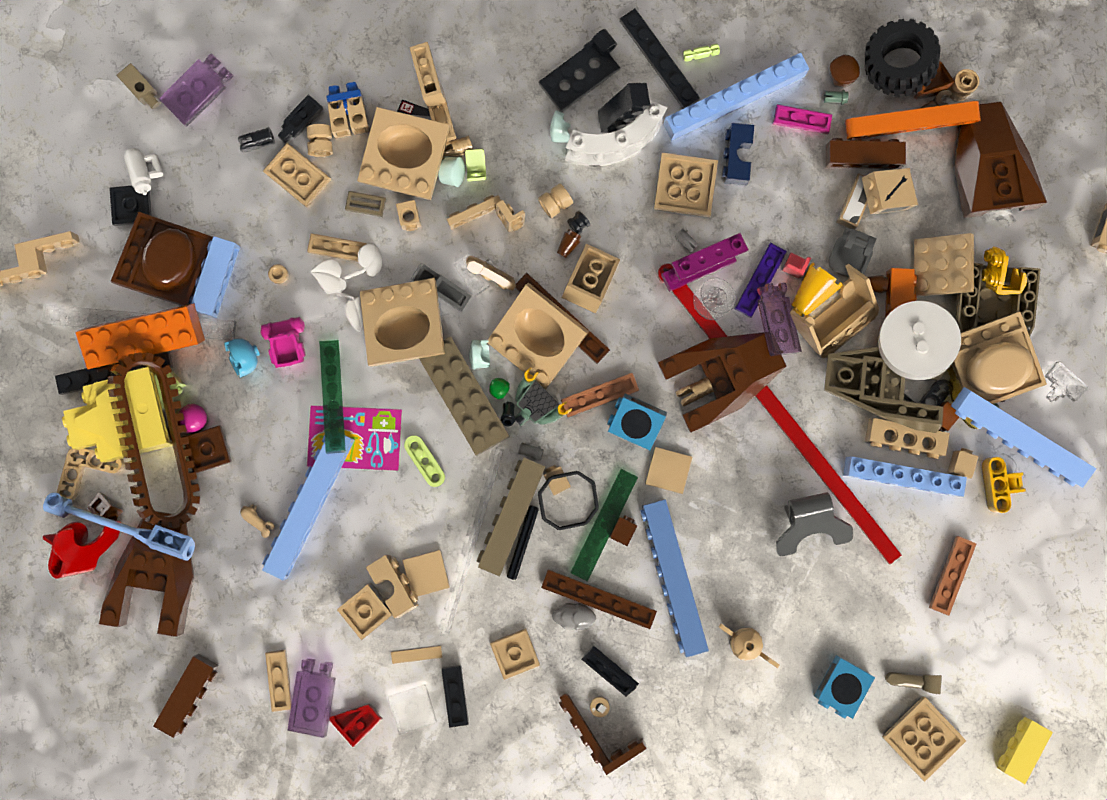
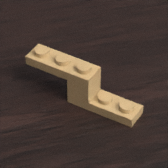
M428 42L409 47L422 96L429 109L431 120L449 124L451 127L447 142L456 140L444 90L438 79Z
M69 231L14 244L19 267L0 271V287L3 286V283L7 282L19 283L24 278L35 279L41 277V274L47 273L43 252H52L58 247H73V244L80 242L78 235Z

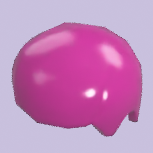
M187 404L178 412L183 413L184 420L177 421L178 425H186L187 432L185 433L194 434L206 426L207 414L204 408L198 404Z

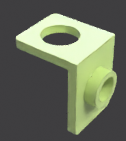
M484 149L465 150L467 181L486 180Z

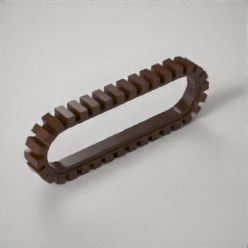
M147 352L129 354V356L119 359V364L113 365L110 370L116 376H108V384H114L115 388L108 390L109 397L117 396L118 401L111 402L112 409H120L121 412L113 415L115 421H123V425L116 426L118 434H126V437L119 438L120 446L129 447V449L122 450L123 458H131L132 460L124 463L126 470H134V473L127 474L128 481L137 482V485L130 486L131 494L140 495V497L133 498L134 506H143L137 510V513L141 518H146L144 521L149 525H158L166 529L178 528L180 523L186 524L191 520L187 514L195 515L198 510L192 506V503L200 504V496H193V492L200 491L198 483H191V480L197 479L196 472H188L189 468L195 467L194 461L185 459V457L191 456L192 452L191 448H183V445L189 444L188 436H180V433L187 432L186 425H178L177 421L184 420L183 413H175V409L182 408L181 402L172 400V397L179 396L178 389H170L169 386L176 384L175 377L167 378V374L172 372V369L169 365L162 366L165 360L161 357H154V354ZM137 365L151 368L158 378L183 489V503L180 509L170 516L159 515L151 505L125 391L124 379L126 374L132 367Z

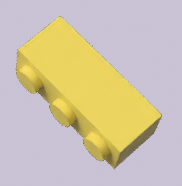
M1024 717L1018 723L1014 737L1008 741V748L1005 754L999 758L997 768L1021 783L1026 784L1053 732Z

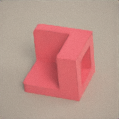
M790 253L782 271L799 279L804 275L811 258L807 257L804 259Z

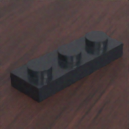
M595 646L589 649L581 659L625 697L633 692L639 684Z
M462 666L443 667L441 670L449 728L469 725Z

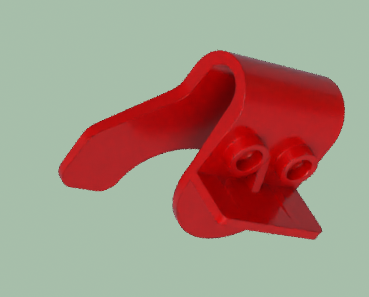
M72 522L64 526L57 533L43 535L42 539L52 545L48 562L51 576L58 579L92 572L96 568L99 557L118 539L120 531L104 526L100 535L92 542L87 543V527L80 522Z

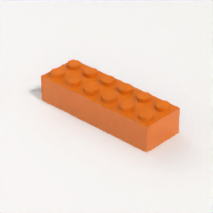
M194 303L96 325L75 332L87 369L118 363L119 359L129 356V354L140 352L158 354L198 345L205 341Z

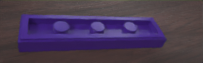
M770 242L736 304L735 310L750 318L753 316L786 255V250Z

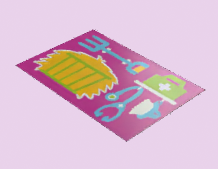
M311 406L307 466L313 467L316 461L314 456L317 450H321L324 444L322 442L323 437L327 431L330 432L332 429L355 440L341 468L398 471L402 410Z

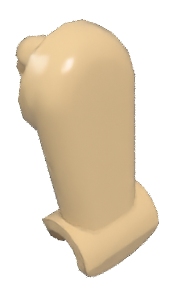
M254 504L249 507L243 506L240 512L242 518L261 531L262 537L267 538L270 535L269 530H273L275 525L269 521L265 522L257 515L256 505L254 508Z

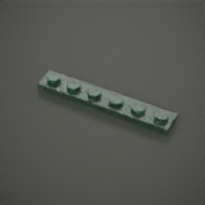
M339 340L319 341L326 454L345 453Z
M620 469L574 563L571 574L588 582L638 479L637 476Z

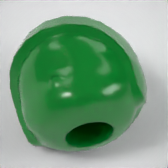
M503 378L493 379L489 386L490 394L496 399L504 398L510 389L509 382Z

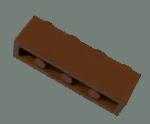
M833 138L826 145V168L901 169L906 165V142H899V139H890L888 141L870 139L869 141H862L860 138H854L850 141H843L842 138Z
M200 654L193 656L153 727L172 738L179 734L182 735L188 726L186 723L188 718L192 717L198 709L196 704L199 699L202 700L206 695L208 683L213 682L218 674L216 669L219 665Z

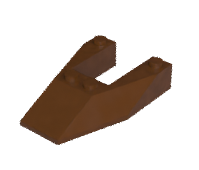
M771 332L711 338L658 362L665 380L697 365H701L713 387L715 400L682 414L690 433L743 408L787 367Z
M156 511L159 515L162 516L172 515L171 513ZM142 518L137 528L153 530L154 526L144 521L146 518ZM180 523L178 528H168L188 536L187 523ZM132 536L116 565L102 604L99 624L113 627L127 625L133 587L165 592L157 634L174 637L184 634L194 580L192 557L186 561L151 549L147 544Z

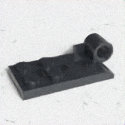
M606 29L599 31L591 41L584 45L581 51L539 81L541 88L560 112L565 111L621 69L610 55V52L616 48L617 43ZM596 60L600 63V66L592 68L589 63ZM578 71H582L585 74V77L583 79H577L574 76V74ZM563 82L569 83L570 88L568 90H562L560 88V84Z

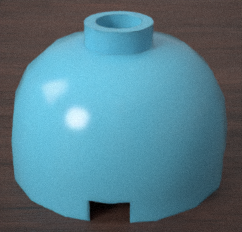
M240 338L224 343L226 352L230 351L228 358L239 378L255 370L258 363L257 356L260 355L256 345L252 346L249 341Z

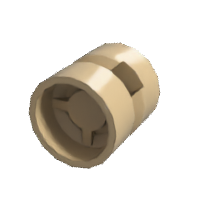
M963 69L953 77L955 82L947 90L953 93L950 99L963 101L978 88L979 77L973 70Z
M326 124L307 126V139L310 140L307 143L308 155L314 157L332 155V142L329 141L332 139L331 126Z
M561 183L553 187L551 193L546 192L538 198L543 210L551 219L560 213L561 208L565 210L573 204L572 198Z

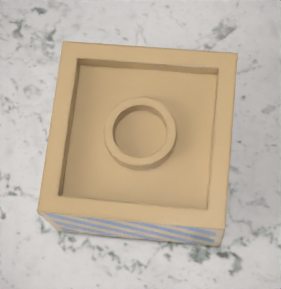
M372 583L367 584L337 609L361 640L392 616L385 603L386 600Z

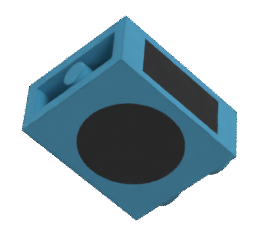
M625 393L623 398L619 397L614 407L617 409L616 414H611L607 425L610 426L608 432L651 450L667 412Z
M836 655L814 696L819 700L818 704L827 709L831 706L836 709L835 713L846 719L848 716L853 719L875 677Z

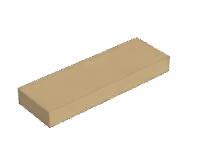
M311 233L307 252L359 262L358 252L367 243Z
M286 650L266 652L271 710L274 712L292 709Z

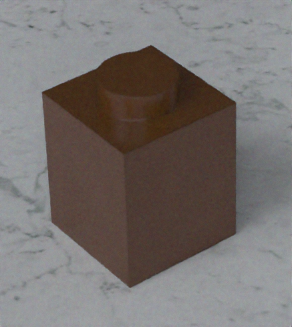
M626 515L623 518L618 517L609 538L628 546L637 528V525L633 524L635 520Z

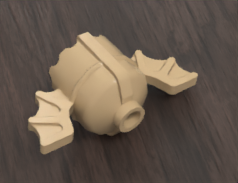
M723 624L719 625L720 629L731 635L730 647L737 658L746 661L761 656L776 668L780 666L776 661L761 652L763 642L759 632L753 628H741L733 632Z

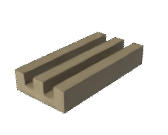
M348 191L345 210L383 217L386 198ZM357 197L362 199L379 201L381 203L379 205L357 200H351V198ZM350 204L379 209V211L350 206Z

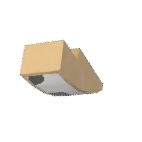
M859 173L853 182L842 206V211L836 221L838 224L853 229L857 228L867 206L862 181L864 175Z

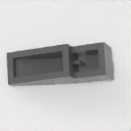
M420 264L410 280L414 282L435 278L438 298L462 312L472 295L426 265Z

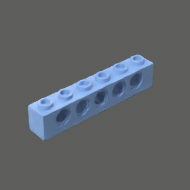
M852 456L846 457L843 476L958 497H964L967 477Z

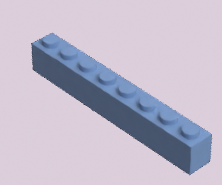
M666 499L642 505L643 510H640L642 520L647 522L646 535L648 540H652L653 543L651 553L653 559L657 558L659 566H656L659 578H663L664 585H661L664 597L668 596L669 604H666L669 615H673L675 621L672 623L674 633L678 634L680 641L677 642L679 651L684 653L686 658L708 652L709 649Z

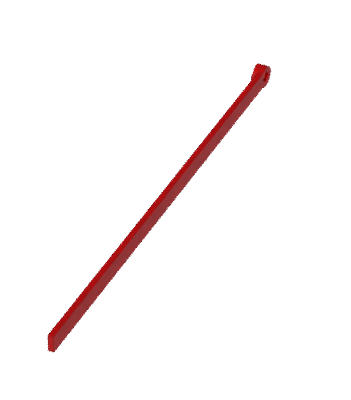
M663 264L658 269V279L661 282H664L661 276L664 273L663 270L673 269L672 264ZM687 284L672 291L709 339L728 337ZM766 385L755 397L887 563L892 564L902 554Z

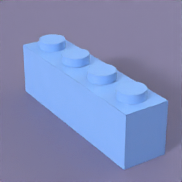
M215 236L209 242L207 257L201 265V275L195 283V293L189 301V304H195L198 313L217 318L240 246L236 243Z

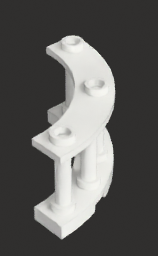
M650 100V106L636 120L626 127L611 133L587 134L573 130L566 145V149L569 150L565 160L585 166H604L632 157L640 152L657 134L664 121L662 118L668 107Z

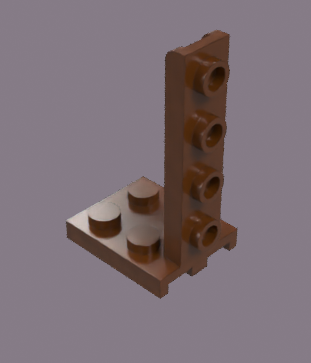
M568 694L560 696L561 701L559 704L565 713L569 712L572 717L569 719L575 730H580L582 733L580 738L586 747L590 746L593 751L591 753L593 760L596 764H601L606 775L647 749L642 738L638 740L636 737L627 743V748L624 750L617 749L610 754V759H608Z

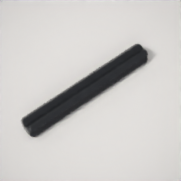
M529 506L507 573V578L517 579L539 508L536 506Z

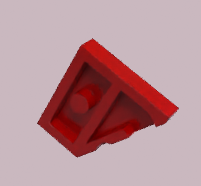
M371 704L332 716L328 720L349 744L355 747L383 718Z

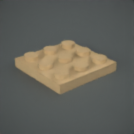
M662 153L654 210L710 217L718 160Z
M967 233L914 239V275H917L914 293L917 297L974 292V234Z
M924 696L882 736L924 782L966 742L961 734Z

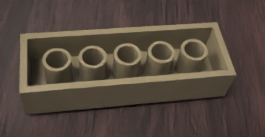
M450 336L443 340L445 354L419 359L474 454L478 456L510 436Z
M523 458L522 461L518 460L514 470L517 472L515 479L511 478L507 489L510 490L507 497L503 496L499 505L502 508L500 515L496 514L492 525L495 526L493 532H488L484 544H487L485 551H480L476 560L479 563L478 568L500 577L545 470V466L527 458Z

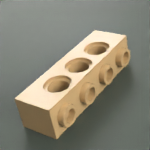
M871 418L868 420L865 442H870V446L882 448V445L889 446V450L901 452V449L908 450V454L920 455V453H925L928 458L939 459V456H946L950 433L918 431L892 421ZM886 430H888L891 433V439L889 441L886 440L884 437V433ZM905 434L910 437L908 444L903 441ZM924 438H926L929 442L927 448H925L922 445V440Z

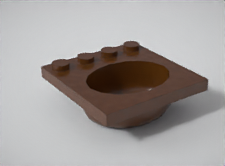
M138 212L111 278V283L180 306L188 305L195 289L196 280L202 271V262L208 254V244L212 241L213 237Z

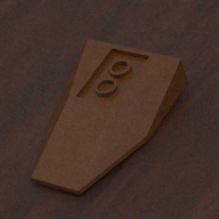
M1002 102L979 104L981 121L960 125L954 160L963 219L979 217L987 212L1019 208V211L1039 209L1047 203L1030 153Z

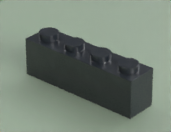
M628 83L598 110L601 133L618 131L626 127L631 121H634L638 115L644 113L650 106L647 83Z

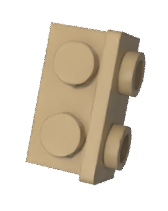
M501 200L496 204V214L508 232L512 230L515 232L523 227L525 212L523 210L513 216L514 211L509 203L505 204Z

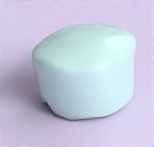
M558 110L555 111L551 120V140L555 143H568L570 139L568 128L571 125L564 121L563 115L565 114Z
M444 156L438 173L439 180L442 184L459 187L465 176V163L461 157Z
M489 340L471 341L469 362L472 369L490 367L489 346L486 344Z

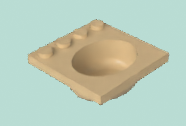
M377 107L357 181L431 200L451 126Z
M435 278L360 291L368 366L372 367L445 354Z
M527 283L495 328L487 343L524 373L530 367L531 375L534 376L538 372L535 380L546 390L589 331L531 284Z
M1021 312L1013 313L961 333V346L957 357L953 361V366L962 389L965 387L991 404H995L1047 385Z

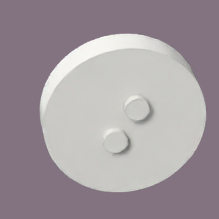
M912 301L895 308L884 320L878 337L879 352L885 364L896 374L913 380L931 379L945 372L957 357L961 346L960 329L953 316L943 307L927 301Z

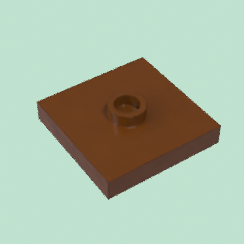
M220 425L187 435L189 444H185V448H191L192 455L188 456V458L194 461L195 467L192 468V471L196 472V474L232 462Z

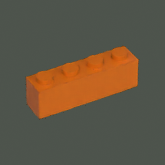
M891 268L886 271L888 290L885 300V319L898 306L916 301L917 296L914 293V286L917 283V275H914L915 269Z

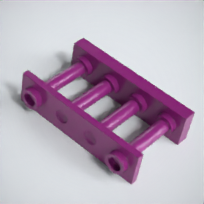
M738 233L672 262L673 269L662 273L661 276L670 292L736 263L735 256L745 253L749 249L741 233Z

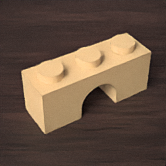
M385 555L367 566L366 569L375 584H381L386 580L392 582L394 594L385 603L392 616L400 618L419 606L417 603L418 597L408 587L409 581L399 571V563L396 558L391 555Z

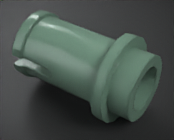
M842 90V92L825 91L824 103H841L843 105L848 103L849 93L845 92V90Z

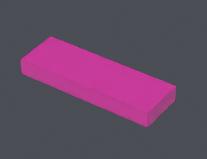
M777 104L773 124L828 135L832 114Z

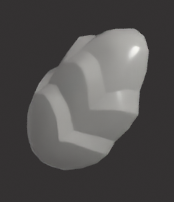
M565 603L561 608L553 612L552 618L564 629L579 631L591 627L596 620V615L589 607L583 604Z

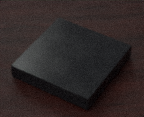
M132 185L109 188L112 225L134 224L138 212L152 216L150 191L143 195L136 192Z

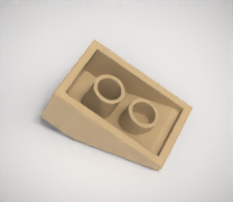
M586 244L561 298L596 313L620 259Z

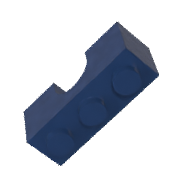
M732 123L730 128L726 129L725 140L728 141V146L724 148L723 159H726V166L722 168V177H725V184L747 186L749 183L751 162L739 159L737 150L751 148L755 125Z

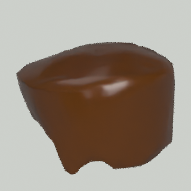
M841 55L830 63V75L835 87H848L860 75L859 64L853 56Z

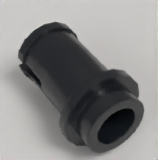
M507 401L503 403V414L500 417V421L507 427L515 423V404L513 402Z

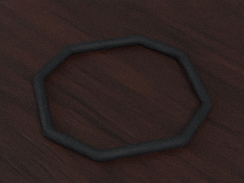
M580 471L550 476L538 492L542 520L557 530L587 525L599 508L594 480ZM579 475L592 485L595 508L584 522L559 527L545 517L542 493L553 479Z

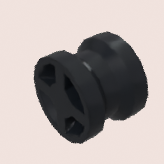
M577 211L573 218L567 220L569 226L579 235L585 227L591 225L589 220L580 211Z

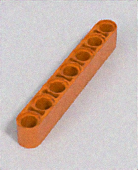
M979 101L846 119L847 140L976 123L981 121Z

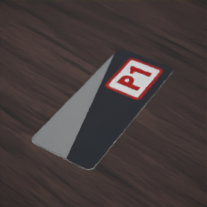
M401 100L397 112L431 120L429 109L406 100Z

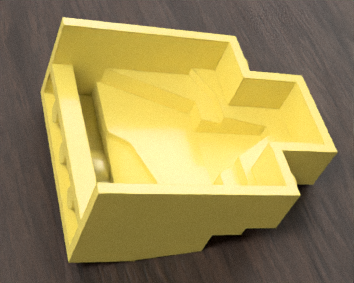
M149 367L129 371L124 379L125 391L140 454L173 446L172 441L169 439L154 377L156 374ZM108 380L82 386L84 391L81 393L82 400L87 405L63 411V425L67 428L69 434L67 435L68 445L76 450L96 445L95 455L97 459H100V462L106 463L122 459V450L129 449V447L120 446L119 438L126 437V434L117 433L116 426L123 425V421L117 422L114 420L113 414L121 412L120 409H112L111 402L118 401L117 396L109 397L108 390L114 389L115 385L108 384Z

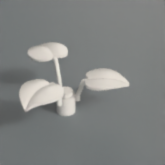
M372 244L362 246L358 252V261L363 267L359 271L340 277L342 272L341 266L335 260L323 261L310 271L327 294L337 293V296H343L351 300L345 304V313L349 322L357 331H361L364 328L361 298L357 297L354 299L353 296L345 294L343 291L346 289V279L365 271L370 277L376 276L380 272L382 256L378 247Z

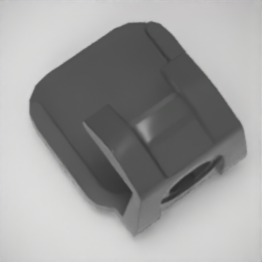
M853 228L844 230L842 237L837 239L828 261L829 267L833 271L849 277L846 265L850 264L862 274H865L873 255L872 250L877 238Z

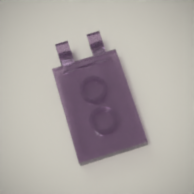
M212 53L203 63L198 59L159 98L186 127L227 88L223 83L234 77L225 67L218 74L213 70L221 62Z
M767 283L765 287H758L757 291L761 299L757 300L770 356L802 352L797 329L790 315L792 310L790 299L785 297L787 284L779 283L778 286H773V283Z
M303 659L301 663L302 671H298L296 674L287 731L325 738L327 737L336 681L335 677H331L333 663L327 661L320 663V673L313 672L315 659Z

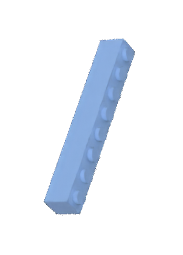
M799 53L665 117L663 125L672 141L805 77L809 67L802 53Z
M963 387L951 405L956 410V415L964 420L966 417L972 419L970 422L972 425L979 429L985 427L988 429L987 434L995 439L998 436L1003 439L1002 443L1011 449L1013 446L1019 448L1017 452L1026 458L1029 455L1034 458L1033 462L1042 468L1045 465L1050 467L1048 471L1055 476L1063 475L1065 477L1064 481L1073 487L1077 484L1083 488L1096 470L1095 467Z
M332 429L330 432L327 431L322 440L324 444L321 450L318 449L314 456L316 461L313 467L310 466L305 474V477H307L305 483L301 484L298 488V498L296 502L293 501L288 509L290 514L280 525L279 529L281 532L278 537L274 538L271 544L273 549L270 555L267 554L263 560L262 565L264 567L262 571L281 580L288 579L355 441L354 439Z

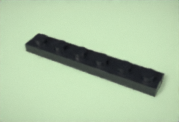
M634 8L621 17L620 23L682 109L699 101L700 97L638 11Z
M170 351L154 354V357L159 356L165 360L162 366L169 365L170 368H174ZM119 362L56 375L55 380L58 393L64 395L83 390L82 386L108 380V376H116L110 370L113 365L119 364ZM137 365L129 371L146 368L147 366Z

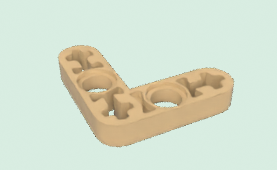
M71 448L66 456L57 493L66 497L63 492L68 490L71 492V495L66 498L73 501L78 495L85 467L108 473H120L125 467L124 460L117 459L116 463L119 466L118 468L115 467L114 470L113 466L105 465L106 463L100 462L99 465L95 466L92 464V457L95 455L94 450L86 448L76 450ZM79 452L80 455L87 457L86 459L77 458L76 460L74 453ZM71 469H75L77 472V476L73 480L68 477V472ZM65 483H74V486L65 485Z

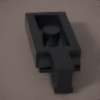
M308 94L283 121L284 123L281 126L283 130L278 134L279 139L285 144L292 137L295 139L324 109L323 106Z

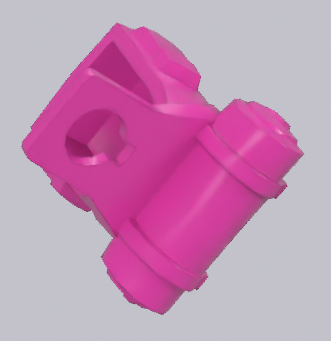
M292 317L288 320L261 325V335L264 340H269L270 342L268 352L271 363L276 368L291 366L304 361L306 356L303 342L299 340V333L304 332L305 324L301 317Z

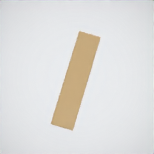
M441 646L391 652L392 664L442 658Z

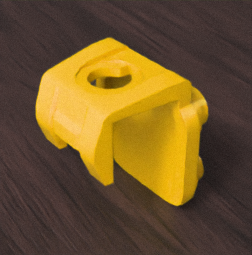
M998 247L986 250L984 261L988 264L985 269H982L981 279L985 282L986 288L1000 295L1022 293L1027 283L1026 273L1021 272L1019 276L1018 269L1013 268L1010 285H1004L1009 256H1006L1005 251Z

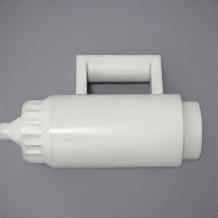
M130 148L125 151L124 161L131 184L136 192L146 195L151 189V178L163 176L158 156L156 154L143 156V153L137 148ZM147 162H152L154 171L148 172Z

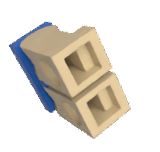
M356 82L347 83V92L343 93L340 92L339 86H329V95L326 98L331 130L335 139L352 136L351 130L354 135L370 132L363 95L360 89H358Z

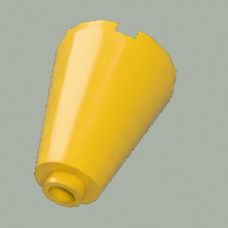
M813 262L809 265L791 304L794 307L792 310L801 317L803 314L809 315L843 286L841 282L837 285L835 283L837 279L821 267L815 269V263Z

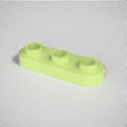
M418 436L408 437L404 443L405 450L426 482L432 487L441 486L445 481V473L424 441ZM413 442L418 443L416 449H413L411 446ZM423 458H428L429 463L427 465L422 464ZM434 474L439 475L438 481L432 479Z

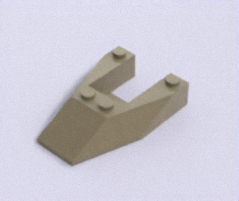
M879 347L828 354L824 391L877 416L914 430L937 433L942 426L943 407L904 401L905 377L896 374L885 364L880 355ZM945 372L931 379L940 380Z

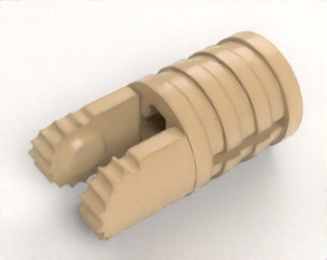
M469 135L446 142L442 160L444 156L459 157L465 154V150L473 149Z
M705 377L694 384L677 390L675 393L678 397L692 392V395L681 401L682 406H686L699 400V398L713 393L714 390L709 379Z

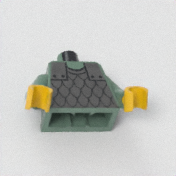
M531 367L525 372L524 378L518 385L515 397L516 405L521 409L515 416V421L521 427L529 419L534 424L538 423L540 425L554 423L563 415L572 411V408L565 410L564 404L567 401L559 404L535 380L538 372L534 376L531 375Z

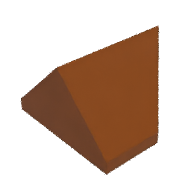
M939 61V68L935 78L931 79V83L927 87L922 86V90L916 93L913 98L917 100L936 96L940 91L947 90L955 82L941 61Z

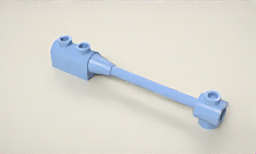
M59 493L49 494L44 501L43 510L45 512L62 518L68 514L81 517L132 535L147 544L151 549L186 561L193 555L195 542L190 536L155 525L153 530L134 528L73 507L72 500L61 496Z

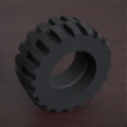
M898 19V22H887V26H880L877 29V33L874 32L870 36V41L867 42L865 47V73L868 75V80L870 84H874L875 89L878 91L882 89L886 95L893 93L894 96L900 97V94L909 96L913 91L918 93L922 90V86L927 87L931 83V79L935 78L939 68L940 45L938 36L934 35V30L931 27L926 28L925 23H916L914 19L909 21ZM908 48L918 53L920 59L911 66L897 68L889 65L884 60V57L895 49Z

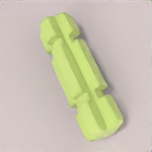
M712 44L710 47L707 45L693 48L692 51L691 49L684 50L683 58L687 62L693 58L696 60L709 57V55L715 56L719 54L720 48L718 44Z

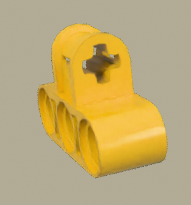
M989 457L983 460L982 473L987 507L995 513H1006L1011 508L1010 494L1026 492L1022 481L1024 474L1023 472L1007 474L1006 463L1000 457ZM993 461L996 463L995 470H992L991 463ZM996 480L999 482V488L997 490L994 488V482ZM999 499L1002 502V506L1000 509H998L996 505Z

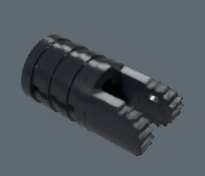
M270 127L238 137V141L241 143L240 151L243 153L275 144Z

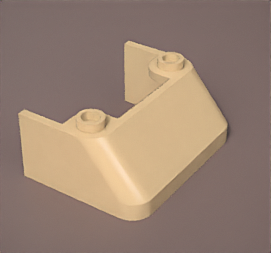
M850 264L846 265L849 279L842 283L843 286L840 288L841 298L817 318L813 319L809 315L801 317L795 311H790L797 331L822 358H827L828 354L837 351L872 322L879 313V307L869 278Z

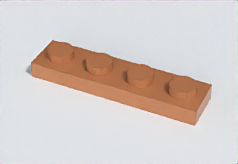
M633 373L561 399V402L567 401L564 404L565 410L572 408V411L566 414L567 418L614 401L619 397L622 398L625 393L630 395L638 392L639 388Z
M956 536L929 608L945 615H950L977 545L976 543Z

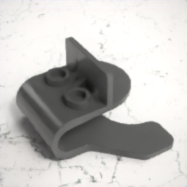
M828 492L792 499L788 501V505L784 506L791 526L777 539L776 551L779 556L792 555L796 553L798 544L804 538L817 533L830 535L835 545L849 543L853 539V527L834 516L833 502Z

